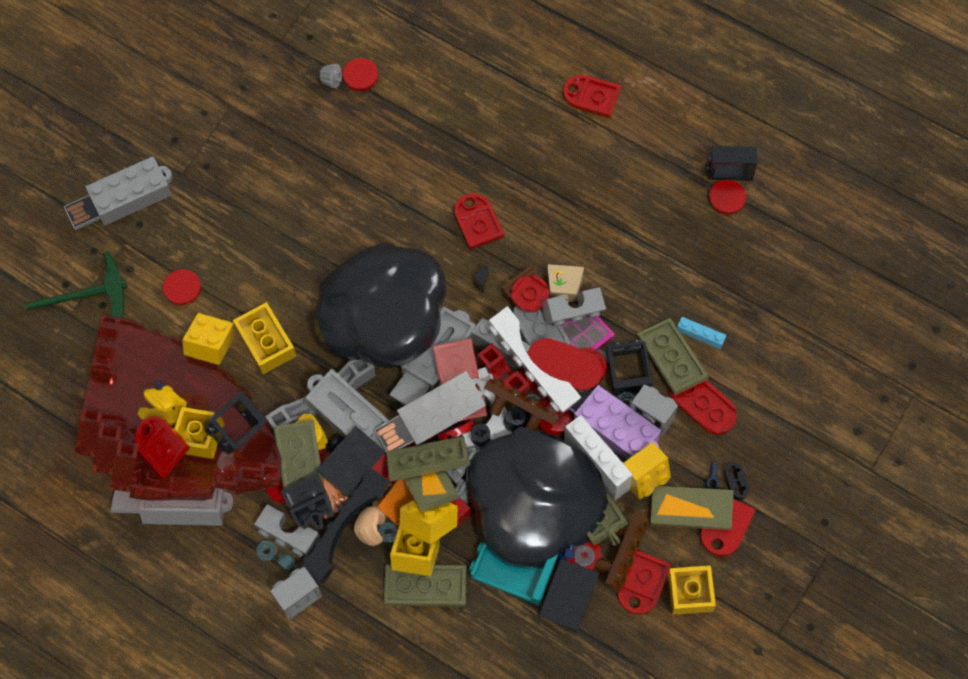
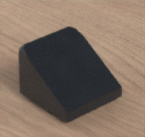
M487 265L473 276V285L482 293L485 290L489 276V266Z

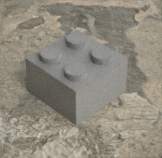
M645 384L631 403L632 410L662 430L660 437L665 434L674 421L678 407L673 399L662 396L656 388L648 387Z
M305 567L294 570L288 579L277 582L270 591L275 602L288 620L322 597L318 585Z

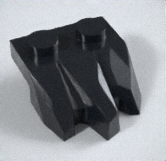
M318 472L281 490L295 524L301 528L306 529L308 522L312 521L316 529H323L322 515H326L328 518L334 517L329 495Z

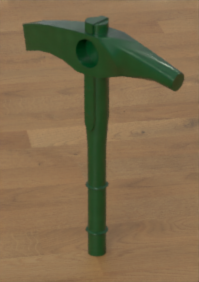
M104 252L103 257L106 262L104 284L25 303L27 310L39 309V307L107 293L111 301L110 320H122L125 300L124 289L128 285L125 279L122 280L110 252Z

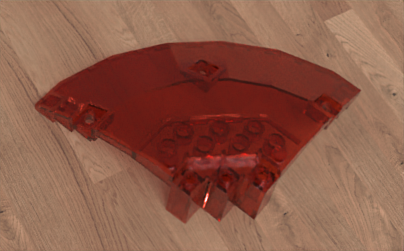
M101 315L85 404L82 406L75 454L94 457L92 472L111 474L110 489L130 492L129 498L147 501L213 499L215 488L235 491L236 495L279 486L282 461L279 449L276 448L274 442V434L270 430L271 424L267 420L260 429L232 453L227 455L217 445L213 459L185 454L166 478L161 477L138 451L139 444L135 443L136 430L143 421L137 414L139 408H155L143 396L144 390L154 388L160 390L156 382L161 381L164 386H170L180 398L187 402L186 408L209 412L218 411L241 391L244 392L250 401L251 395L245 387L240 388L235 383L236 379L226 370L222 371L218 368L217 364L184 355L183 341L175 336L169 338L161 335V331L157 329L154 332L145 329L143 324L130 319ZM231 406L221 415L225 423L223 429L234 442L252 428L234 406ZM150 426L146 428V435L150 433Z

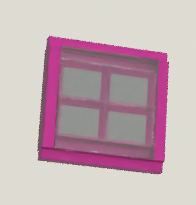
M584 316L581 321L572 322V320L565 321L566 324L561 325L568 336L569 345L579 349L589 347L599 350L615 336L599 317L590 318L589 316Z

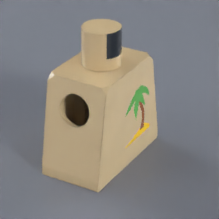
M548 264L549 297L554 298L565 295L567 303L576 302L583 279L584 267Z

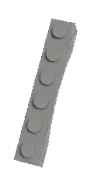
M362 360L349 361L337 373L354 389L376 376L374 366ZM305 397L283 405L265 416L268 425L274 433V426L295 423L304 413H311L313 416L317 415L315 411L303 402Z

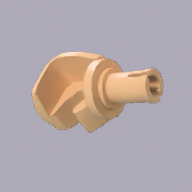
M380 499L373 502L371 507L361 511L354 525L357 537L363 543L370 546L378 545L383 541L377 529V525L383 524L386 520V515L377 507L381 502Z

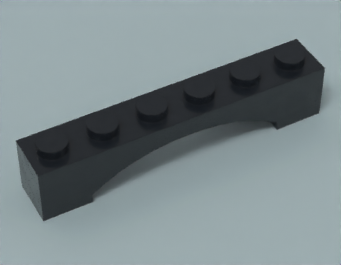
M373 469L370 472L367 471L362 476V483L358 488L352 490L347 504H343L339 508L337 518L327 525L324 536L316 540L313 546L314 550L302 560L303 565L301 569L305 567L310 576L322 584L326 582L335 569L333 566L334 551L347 524L367 505L379 499L382 501L394 485Z

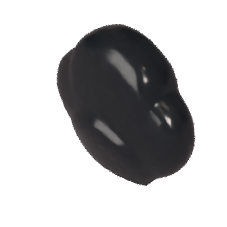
M388 242L370 247L351 257L332 271L319 285V297L313 315V327L318 342L326 351L340 359L362 360L379 368L403 366L417 359L432 346L440 331V309L447 292L446 277L441 265L434 257L422 250L395 246Z
M519 427L511 434L499 436L488 441L473 455L465 476L466 493L471 506L476 512V526L480 540L486 545V549L501 563L520 569L544 567L548 559L555 557L557 554V559L560 558L559 555L564 551V547L568 548L570 545H574V548L590 542L591 540L587 533L590 531L592 534L598 527L596 523L602 521L604 517L603 511H606L608 504L606 498L607 491L598 473V468L585 453L524 427Z

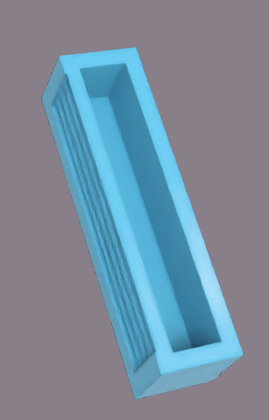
M684 317L681 318L677 326L680 333L720 350L726 338L725 334Z

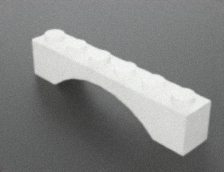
M508 306L489 320V331L495 337L498 335L502 340L500 342L502 347L507 352L510 350L514 355V362L526 370V377L531 382L535 381L539 386L537 388L538 392L543 397L547 396L551 401L549 405L557 410V412L559 411L562 415L581 399L569 382L549 376L531 361L521 341L520 321Z

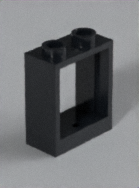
M712 146L711 153H707V162H705V173H708V179L753 181L758 163L757 146Z
M633 340L624 344L615 342L607 345L606 356L613 395L638 393L644 384L648 387L653 385L645 341ZM640 353L644 377L617 381L613 357Z
M241 391L202 423L206 433L218 443L220 450L228 455L250 438L267 420L244 392ZM231 406H234L252 427L236 442L230 438L216 421Z

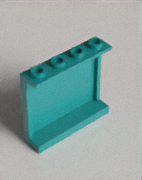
M481 542L477 550L479 556L476 561H472L469 572H471V579L539 605L556 565L558 554L548 559L544 567L520 569L501 563L486 549V545Z

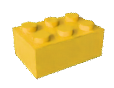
M267 302L233 320L237 332L262 374L296 357L292 343Z

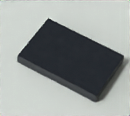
M355 426L316 471L347 497L361 481L362 476L367 471H370L386 451L360 428Z
M561 559L539 617L578 631L599 573Z

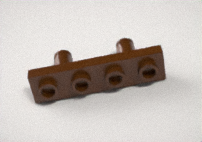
M494 378V380L490 379L487 381L484 389L496 395L489 410L490 413L499 416L508 401L530 412L531 416L525 428L536 431L541 420H545L552 425H555L560 415L557 414V410L554 408L541 406L537 399L524 397L521 395L522 392L513 387L511 389L504 386L505 383L499 379Z
M634 511L629 526L626 525L615 533L617 536L624 538L614 562L604 559H598L596 562V569L598 571L609 573L606 585L613 592L620 593L622 587L626 584L627 574L633 566L634 557L641 546L643 534L648 529L649 520L642 512Z

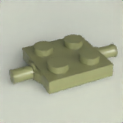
M608 492L606 497L608 504L606 511H603L604 517L602 521L596 523L598 527L592 534L590 531L587 533L594 546L606 538H609L613 546L617 545L616 542L619 544L620 539L615 533L628 525Z

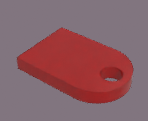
M576 75L565 83L563 95L569 106L610 119L621 90V85L587 75ZM570 87H575L578 90L576 92H570L568 89Z
M471 193L462 196L455 205V218L470 250L504 238V232L487 198L480 194ZM473 201L475 204L472 207H467L465 203Z
M151 416L144 419L139 424L135 433V445L138 451L157 473L164 478L169 475L190 449V446L165 419ZM150 426V433L146 435V428Z
M733 499L732 530L702 529L700 538L704 549L717 557H726L733 554L738 549L756 509ZM717 540L722 543L723 547L720 550H716L712 547L711 543Z
M637 550L633 566L629 569L626 577V584L622 587L621 592L617 594L622 608L634 615H643L650 612L659 599L672 564ZM632 598L638 599L640 606L632 608L629 605V600Z

